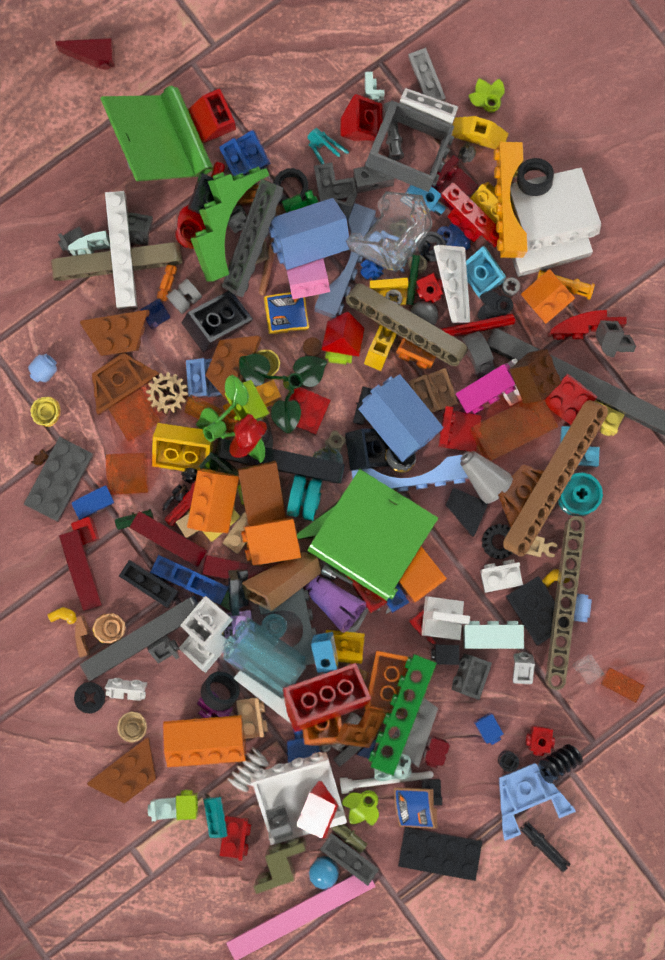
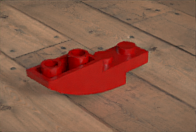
M607 310L585 312L557 324L548 332V337H553V340H563L565 337L579 340L589 333V329L592 332H596L600 320L618 321L621 328H623L627 324L626 317H607Z

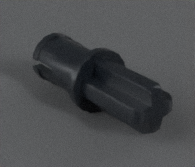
M362 386L353 418L355 424H364L365 417L359 408L363 404L362 400L369 394L372 395L370 392L371 388Z

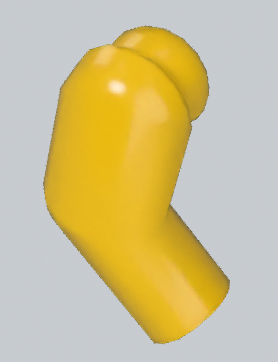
M553 569L542 579L547 588L554 581H558L559 569ZM565 578L563 583H568L570 579Z
M65 607L47 614L50 622L61 618L67 621L68 624H74L77 620L75 612Z

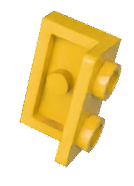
M326 630V633L333 632L338 662L362 663L365 633H342L341 631Z

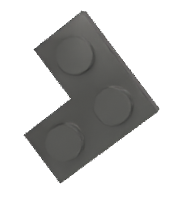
M333 163L314 166L320 202L331 198L339 201L346 200L349 194L356 195L357 198L354 177L335 180Z

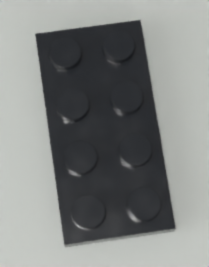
M404 827L398 867L476 881L482 840Z

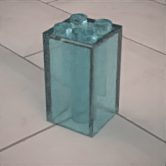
M247 617L244 621L240 620L235 627L236 632L233 637L229 636L223 644L225 646L222 650L224 652L223 659L283 699V688L293 685L306 668L305 656Z

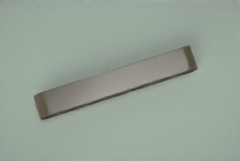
M177 242L131 248L133 271L166 267L167 265L174 266L182 263L180 243ZM111 251L51 260L53 280L55 281L113 274Z
M356 284L346 297L347 304L451 366H458L468 352L467 346L460 340L363 284Z

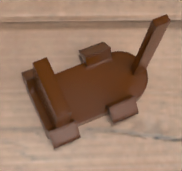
M42 449L38 456L35 455L33 457L34 460L31 463L42 465L49 455Z

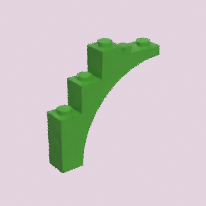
M259 166L248 170L249 174L247 175L240 173L232 176L231 174L224 175V172L213 175L214 179L208 181L215 201L204 204L205 208L199 210L206 229L196 232V236L190 238L206 281H215L229 275L224 244L230 215L242 195L256 182L269 176L267 168L260 169Z

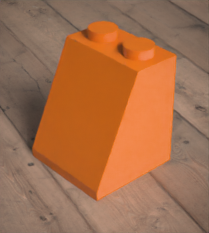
M286 516L280 519L243 526L244 531H241L243 543L246 542L248 549L245 550L247 562L250 561L252 565L301 558L294 520Z
M421 546L398 583L412 602L415 603L447 580V578Z

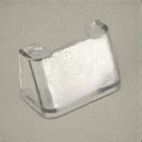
M386 191L378 202L381 214L379 219L364 237L360 233L354 232L348 237L346 243L352 252L389 271H398L430 231L432 218L423 195Z

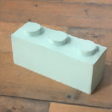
M470 621L468 625H463V647L465 649H524V625H518V621H507V625H499V621H487V625H480V621Z

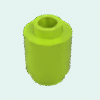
M326 351L325 358L329 359V363L344 365L352 363L351 355Z

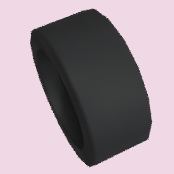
M532 158L524 161L518 168L517 184L519 189L529 196L544 195L552 187L554 170L547 161L541 158ZM533 170L540 171L547 176V179L542 183L532 184L524 179V174Z
M287 168L280 171L276 175L273 184L280 186L281 182L288 177L297 178L302 184V191L299 195L302 201L307 198L305 192L309 190L306 175L295 168ZM283 195L279 202L282 204V201L289 198Z
M217 671L210 674L201 687V697L204 703L216 711L230 709L240 694L238 682L231 674ZM212 683L223 684L229 690L230 698L228 700L217 698L212 693L210 685Z

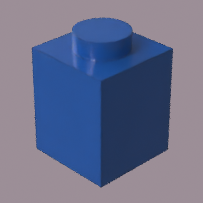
M488 713L474 721L486 744L490 743L493 745L501 740L500 736L504 735L492 713Z

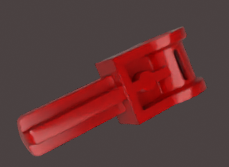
M196 481L193 482L191 490L183 497V500L165 517L164 520L170 526H173L191 508Z

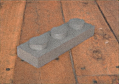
M424 48L408 54L422 94L445 101L446 97L427 49Z

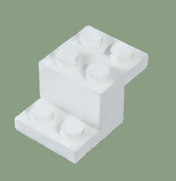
M205 596L180 625L189 634V637L179 647V650L206 673L231 643L222 635V632L233 619Z

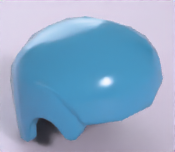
M328 856L316 858L309 870L310 881L315 887L320 889L331 888L339 877L338 863Z

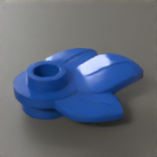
M453 223L449 227L443 226L437 230V233L443 235V233L448 235V238L443 236L447 242L446 246L465 247V250L471 247L470 240Z

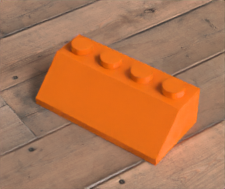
M242 715L163 722L164 754L167 767L242 762L246 759V740Z

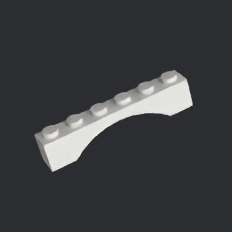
M124 191L105 192L116 306L118 309L138 308L131 258L126 194Z

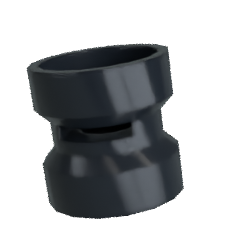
M504 750L498 756V764L503 770L512 772L518 768L519 758L512 751Z

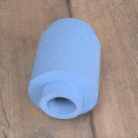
M577 594L574 621L587 622L588 618H590L592 599H588L589 595Z

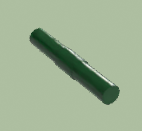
M413 255L406 298V304L413 305L420 262L419 255Z

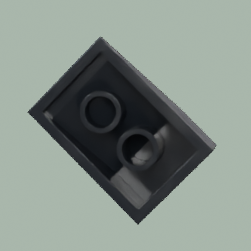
M227 291L189 311L181 323L204 353L217 346L219 340H225L243 328L253 318L236 295Z

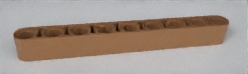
M591 400L583 404L505 537L503 546L506 550L518 556H524L528 552L608 414L606 406Z

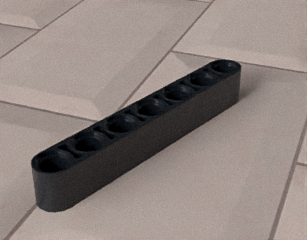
M218 438L214 455L216 458L251 466L276 461L277 469L280 472L341 484L345 464L265 447L264 460L260 463L259 460L248 454L241 458L232 456L229 450L233 440Z

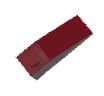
M111 38L55 41L58 51L62 54L103 70L115 67V51Z

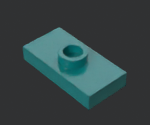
M221 797L203 799L209 837H227Z

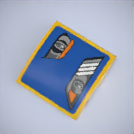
M291 293L264 297L269 334L309 329L305 297L292 299Z

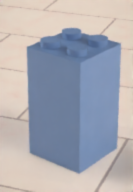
M334 198L275 216L270 223L269 235L273 238V242H271L272 250L274 253H277L279 263H283L286 270L351 249L347 219Z
M400 374L395 378L389 377L383 382L382 386L377 385L370 391L372 395L366 396L362 400V406L359 408L360 412L401 462L424 447L444 428Z

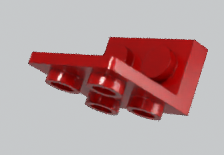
M445 406L441 424L444 428L440 431L438 447L476 452L482 416L453 411V407Z

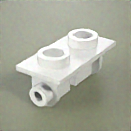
M121 678L109 679L105 686L106 696L124 699V693H128L127 700L141 701V699L146 697V692L144 691L147 682L140 680L127 681Z

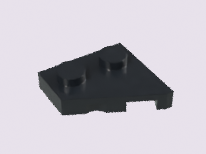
M453 487L445 506L453 513L460 524L464 526L470 536L474 537L488 503L486 504L481 499Z

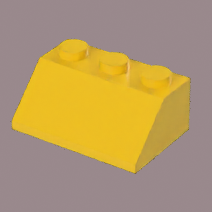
M157 423L153 435L152 467L184 471L185 468L197 470L204 468L210 470L214 441L210 442L205 438L203 429Z

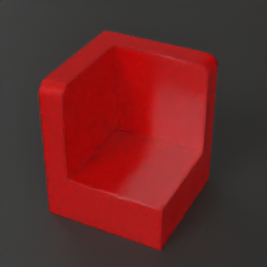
M91 517L71 523L73 531L79 530L83 546L100 540Z

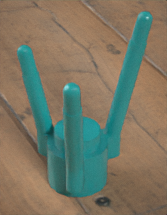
M318 128L312 130L307 137L310 141L309 147L314 151L321 164L325 163L316 147L321 148L325 145L337 157L341 156L328 142L349 154L347 149Z

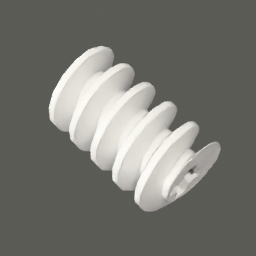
M253 747L254 754L247 753L246 755L249 760L242 761L244 767L236 766L239 773L232 771L234 779L227 777L231 784L244 792L249 791L247 785L253 786L251 785L250 774L263 769L262 766H269L267 759Z

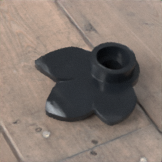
M493 291L482 293L480 299L484 305L479 309L477 317L484 320L507 315L513 309V301L510 297L499 296ZM503 301L506 302L505 308L500 307V304Z
M178 484L171 492L173 496L169 497L162 506L163 511L175 499L179 502L188 493L189 490L185 484L182 486Z

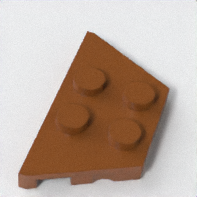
M149 310L81 320L80 324L101 356L139 351L141 337L145 331V320L150 312Z
M260 336L219 340L205 376L227 401L228 399L225 396L226 379L233 374L244 383L245 380L239 370V358L256 354L262 339Z
M122 353L92 373L96 413L101 415L151 382L153 377L157 378L159 373L129 355Z
M523 464L513 474V481L509 489L505 493L501 491L498 494L511 527L541 478L543 470H535Z
M149 737L94 777L87 785L123 804L157 779Z

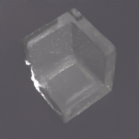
M587 654L573 664L575 670L580 672L587 684H591L605 675L591 654Z

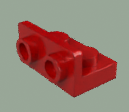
M225 815L227 837L222 838L219 856L238 858L239 861L243 860V856H247L249 844H245L246 836H250L252 825L248 824L249 818Z

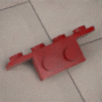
M451 183L441 194L454 208L447 217L473 242L482 235L493 247H496L497 241L500 239L499 233L496 231L497 224L455 183Z

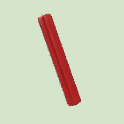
M513 314L446 327L441 330L456 337L477 331L515 324V317Z

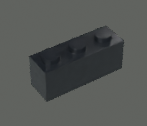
M132 560L127 562L119 574L120 578L166 608H170L180 594V591Z

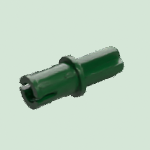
M151 509L142 511V513L154 519ZM132 512L131 515L115 519L116 528L120 530L130 527L137 513Z

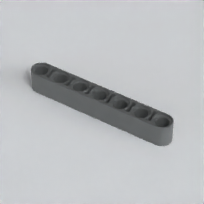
M195 595L81 663L80 667L89 682L147 648V646L180 628V625L199 604Z

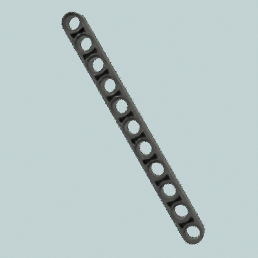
M495 328L487 341L491 351L509 360L516 358L519 361L527 353L540 350ZM550 355L559 374L560 381L568 373L597 396L596 401L665 436L664 410Z

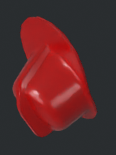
M187 205L179 212L175 236L182 245V248L194 249L190 238L195 237L196 232L204 230L206 227L201 215L189 210V205Z
M247 414L245 418L239 420L234 426L235 438L229 450L231 455L241 458L249 454L267 430L266 423L257 421L251 414Z

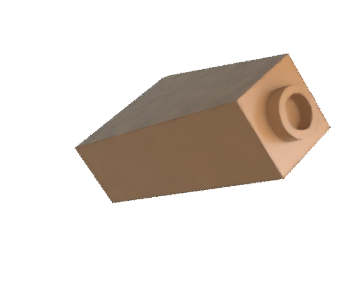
M303 552L301 553V558L286 560L242 582L245 597L273 611L321 574L320 562L316 556Z

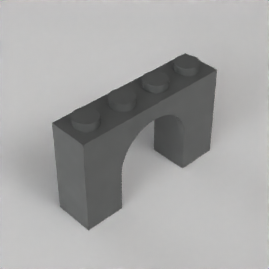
M301 588L273 611L259 605L261 615L287 610L296 614L303 625V635L297 645L289 649L269 653L272 672L315 664L311 642L313 636L317 635L315 627L311 628L310 620L314 619L312 609L307 608L306 601H310L308 590Z

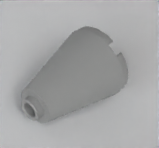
M468 451L462 455L460 465L479 497L486 504L496 501L500 498L498 494L501 491L505 493L509 489L513 481V477L509 472L475 451Z

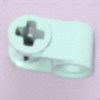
M405 754L401 755L393 776L374 769L375 779L377 781L407 779L411 775L410 757Z

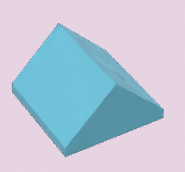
M482 246L466 261L467 282L479 299L482 293L492 291L503 284L506 275L485 246Z

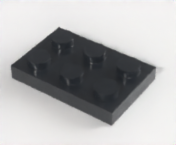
M537 576L505 596L536 646L551 637L555 606L554 599L540 577ZM563 616L558 620L560 627L564 628L567 625V620Z

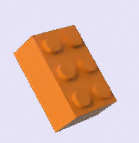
M375 651L368 687L371 700L365 709L374 708L380 709L385 713H391L393 706L390 703L394 693L398 695L400 687L397 685L401 675L405 676L407 668H405L408 656ZM409 689L403 693L405 700H407ZM399 708L396 711V715L404 717L405 709Z

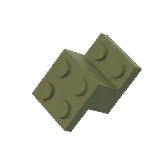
M304 837L290 839L282 845L277 843L269 846L265 858L270 873L267 871L258 875L259 878L255 880L254 884L256 894L295 880L296 873L290 856L306 851L307 844Z

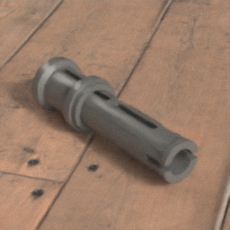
M391 102L384 104L385 115ZM392 120L387 131L386 144L389 148L388 158L396 161L403 159L405 155L402 152L401 143L403 140L399 135L398 122Z

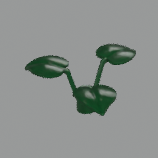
M261 354L241 356L239 358V370L245 381L252 380L254 386H260L264 383L265 378L283 380V385L289 392L285 397V401L279 400L272 405L270 415L275 425L285 433H291L299 423L301 408L297 401L288 402V400L294 393V389L301 387V385L306 387L316 386L323 377L327 361L315 356H304L297 359L293 364V371L295 373L288 376H269L267 374L270 371V363L265 356Z

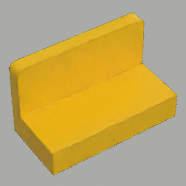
M408 278L370 281L369 288L384 297L388 291L398 290L402 294L400 305H406ZM389 296L391 301L398 302V296Z

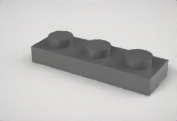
M332 833L320 849L367 886H369L380 870Z

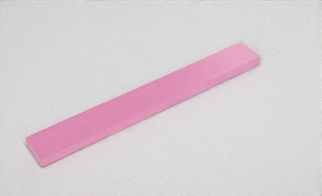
M351 875L334 884L331 888L317 893L227 941L226 944L234 960H239L374 888L375 884L372 880L369 886H367L357 877Z

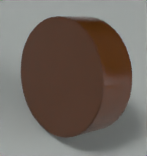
M310 337L304 341L303 351L307 356L316 357L321 353L322 344L319 339Z

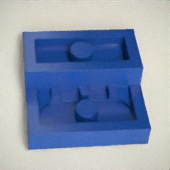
M254 130L238 139L233 138L219 147L233 176L240 173L247 175L249 174L248 170L259 166L260 169H263L271 164Z

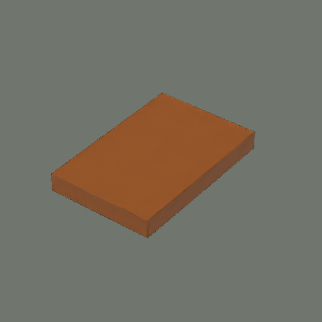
M276 461L237 469L248 525L286 517Z

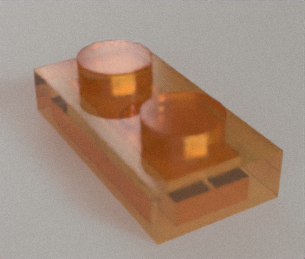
M610 667L600 685L634 703H637L645 685Z

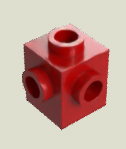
M435 271L417 279L416 282L419 287L417 292L421 299L424 298L426 302L431 300L433 303L442 298L441 295L444 293L441 277L437 278ZM432 286L434 290L431 291L428 287Z
M531 725L530 734L527 733L526 745H528L530 751H533V755L544 756L545 753H550L551 749H554L555 737H552L553 729Z

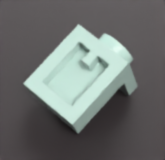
M365 72V97L377 102L384 100L385 91L377 90V80L373 79V72Z
M176 797L153 799L151 804L148 805V816H152V821L176 818Z

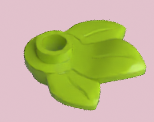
M478 79L475 87L476 92L469 94L471 103L476 107H483L487 112H496L500 108V99L505 92L503 82L497 79L490 85L486 81ZM492 101L495 105L490 106L488 102Z
M366 790L361 794L353 792L343 799L342 805L351 808L349 812L350 824H358L366 820L369 825L373 826L378 820L379 812L376 807L378 805V796L374 791ZM370 796L372 802L366 803L365 798Z

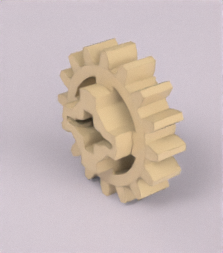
M167 372L166 377H164L160 373L159 379L153 377L154 384H148L151 390H146V393L151 396L147 400L149 402L153 401L151 406L152 408L157 407L159 413L162 409H164L165 414H168L169 410L176 413V407L181 410L180 404L187 403L184 397H187L188 393L184 392V390L188 387L187 385H182L184 382L182 378L177 380V374L171 377L170 373ZM176 384L180 389V395L175 391ZM162 391H170L173 394V396L167 395L165 397ZM155 392L160 396L159 402L156 400ZM175 401L174 404L167 405L169 402Z

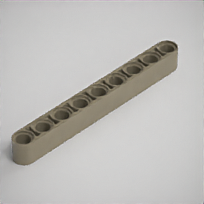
M579 516L569 518L564 526L545 677L546 685L554 690L562 689L565 686L585 533V521ZM573 520L579 523L577 531L571 528L570 524ZM571 539L577 543L575 550H571L568 546V542ZM567 559H572L574 561L575 565L573 569H568L566 567ZM565 578H569L572 581V586L569 589L563 585ZM564 597L570 601L567 608H563L561 605V599ZM562 616L567 619V625L564 628L558 624V620ZM559 636L565 639V644L562 647H558L556 644V639ZM556 656L562 658V664L558 667L553 663ZM555 675L560 678V683L557 686L551 684V678Z

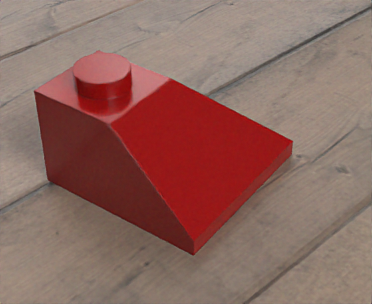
M358 94L353 95L341 117V137L353 141H375L383 122L382 103Z

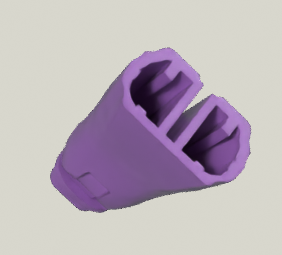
M319 575L304 586L306 587L305 590H308L311 599L324 611L342 633L348 631L366 609V602Z

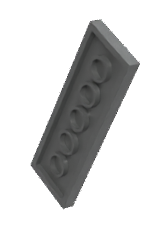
M264 179L260 181L228 268L229 275L225 276L222 284L223 288L240 297H243L244 293L248 290L249 279L255 271V263L262 252V245L264 239L268 236L270 223L276 215L278 202L283 196V187Z

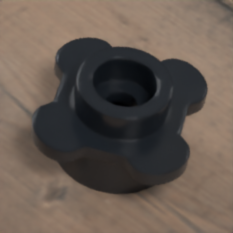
M185 468L184 472H181L182 479L187 483L193 484L196 481L198 470Z

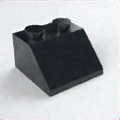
M358 429L345 433L350 471L390 467L385 459L386 450L390 447L375 429Z

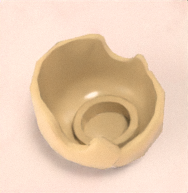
M131 711L119 719L117 730L121 738L126 742H136L141 740L146 734L147 723L140 713Z

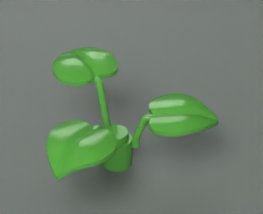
M233 374L228 376L225 382L226 395L230 400H233V404L220 417L213 409L205 408L201 412V416L196 424L197 427L203 429L205 438L210 442L219 437L224 439L235 436L234 432L225 433L227 427L221 420L237 403L244 406L249 401V393L245 385ZM262 438L248 454L259 460L260 463L263 462L265 457V446Z

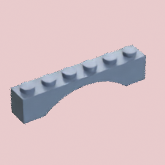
M356 203L354 204L348 219V227L352 239V251L349 261L340 276L329 285L330 292L319 294L314 307L315 312L331 318L342 314L345 306L342 302L344 297H347L351 291V287H349L350 281L356 278L358 270L355 268L357 263H361L365 252H362L364 245L368 246L371 237L369 235L370 229L375 228L378 220L375 217V210Z

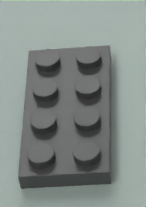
M59 437L24 505L59 522L94 454Z

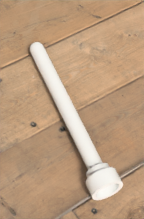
M432 771L411 773L410 777L404 780L377 781L375 778L352 780L344 777L340 778L341 793H349V791H353V788L431 779L434 774Z

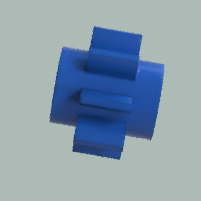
M370 256L360 264L362 266L361 274L367 280L371 278L372 280H377L384 274L382 272L384 268L383 263L378 258L372 259Z

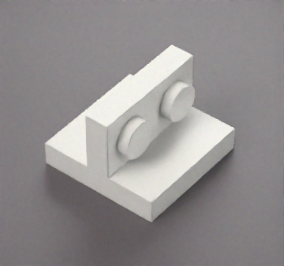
M425 597L422 636L460 640L462 624H469L470 616L463 615L464 601Z

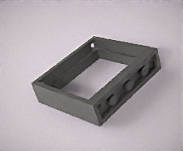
M391 100L365 166L429 192L432 185L436 186L440 176L437 172H441L445 162L442 161V158L446 159L450 150L447 145L451 146L454 136H451L454 126ZM392 120L442 140L429 175L378 154Z

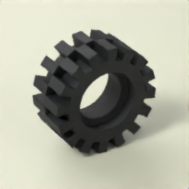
M497 524L489 527L484 532L481 540L482 548H484V552L489 557L504 559L513 554L505 548L497 549L492 544V539L495 535L501 534L506 537L511 527L509 528L505 524Z

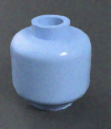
M47 354L36 356L28 366L31 373L30 377L35 382H48L57 372V362Z

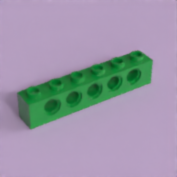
M415 654L412 657L408 656L405 668H407L405 676L401 675L397 685L400 687L398 695L394 693L390 703L393 706L391 713L387 712L383 724H386L383 732L379 731L376 742L379 744L376 751L372 750L368 760L371 762L370 766L392 776L394 775L437 664L436 662ZM413 671H420L421 679L417 682L412 681L410 678ZM407 689L414 691V697L411 700H405L403 697V693ZM399 708L407 710V716L403 719L396 717V711ZM390 728H399L400 734L397 737H391L389 735ZM384 746L392 747L393 752L390 756H384L381 753Z

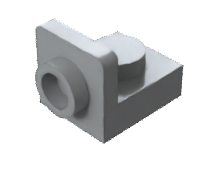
M526 652L514 653L513 683L533 684L535 667L533 655Z

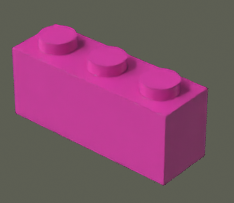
M509 364L501 365L456 393L466 413L473 412L476 414L484 409L483 405L489 402L491 405L500 400L499 396L506 393L508 395L516 390V384L509 370L511 368Z

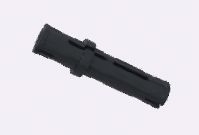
M529 821L525 822L520 831L562 873L565 872L571 863L545 839L543 833H539Z

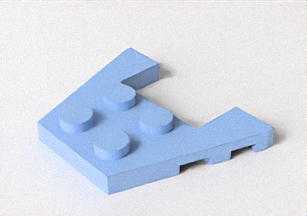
M535 762L499 777L502 830L505 841L521 835L514 814L551 799L559 818L576 812L554 784L547 783L542 778Z

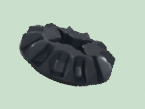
M428 231L420 237L418 250L426 260L435 262L437 261L435 250L429 251L430 243L437 242L436 245H446L447 242L444 240L443 235L438 234L437 231Z
M93 682L80 685L74 694L75 705L83 713L91 714L99 711L105 703V693L102 687ZM85 692L88 694L96 692L93 697L95 701H89L84 704L87 699Z

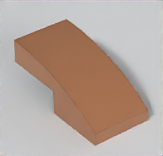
M78 616L75 626L76 646L80 658L90 655L84 636L91 634L85 616Z

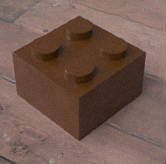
M548 349L527 353L509 369L524 404L544 400L561 384L559 374L555 369Z

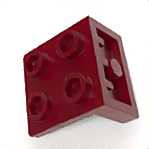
M453 155L444 164L441 172H437L440 176L436 186L432 185V187L442 194L451 183H455L470 197L479 186L458 167L459 159ZM442 196L440 197L439 201L452 211L454 208Z

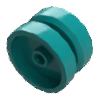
M575 473L572 475L557 503L561 510L568 515L585 516L595 511L601 504L603 498L602 486L591 474ZM577 492H580L582 495L580 499L579 496L576 495Z
M296 474L290 493L287 516L297 517L302 506L304 507L303 518L314 521L322 493L320 492L322 480L312 478L308 489H305L306 477Z

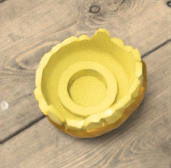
M41 397L34 401L30 412L36 424L50 427L58 421L61 410L57 400L52 397Z

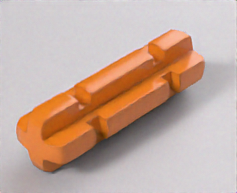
M173 265L166 266V275H163L159 288L161 290L157 294L158 300H168L166 295L171 290L174 281L173 275H176L177 267Z

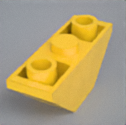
M469 116L455 117L451 136L491 149H497L500 142H506L509 133L493 121Z

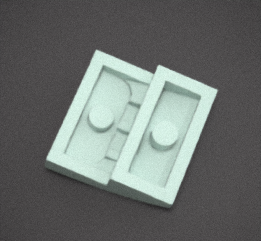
M106 231L86 235L68 246V250L73 256L94 253V250L111 249L110 238Z

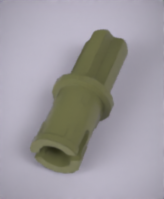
M341 824L331 827L334 832L344 839V843L351 845L359 854L366 848L367 843L346 825Z

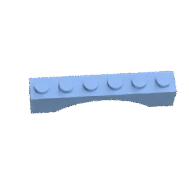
M462 455L447 457L432 471L412 478L389 477L378 473L372 468L361 469L391 489H397V492L409 491V487L415 486L416 490L428 488L427 485L435 484V487L445 486L446 482L454 481V484L465 483V479H468L460 465ZM358 470L352 471V480L355 477Z

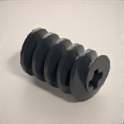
M566 744L545 757V759L539 761V772L542 778L551 784L554 780H558L560 776H564L566 772L569 773L571 769L577 768V765L583 764V758L574 746Z

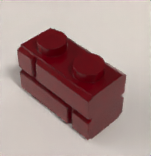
M431 735L428 737L423 757L426 760V765L437 769L438 765L444 766L445 754H448L450 745L446 740Z

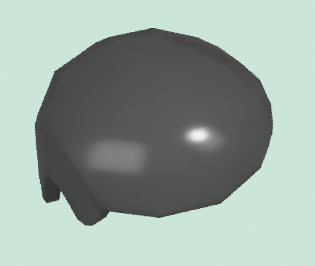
M418 301L410 309V312L432 325H435L438 320V311L432 302Z

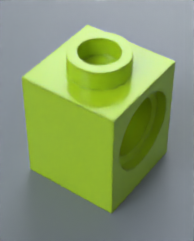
M181 790V794L176 795V819H197L198 793H193L192 790Z

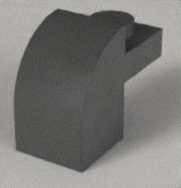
M600 320L596 330V339L607 356L615 357L617 351L622 353L635 351L636 344L630 335L624 334L618 321Z
M480 331L463 337L462 341L468 348L466 354L472 361L477 378L480 379L495 370L492 352Z
M284 805L265 811L274 841L293 835Z

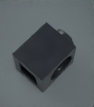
M435 644V648H431V660H434L439 665H459V645Z

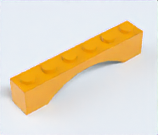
M500 142L493 153L494 161L497 164V167L494 169V178H497L495 196H498L496 214H499L496 231L500 237L497 241V250L500 251V258H523L527 253V233L517 221L510 200V186L513 175L523 162V142Z

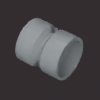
M185 279L178 285V290L173 289L166 295L181 314H184L190 308L191 303L195 304L202 298L201 294L188 279Z

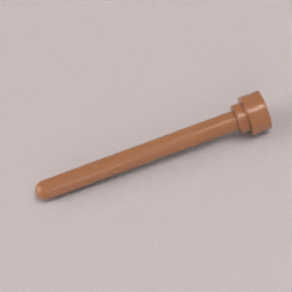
M276 207L275 216L286 213L284 207ZM273 238L270 239L268 248L269 259L265 262L259 294L262 296L267 292L275 256L271 247Z

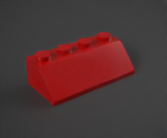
M356 663L283 688L286 711L294 732L366 707L371 700V696Z

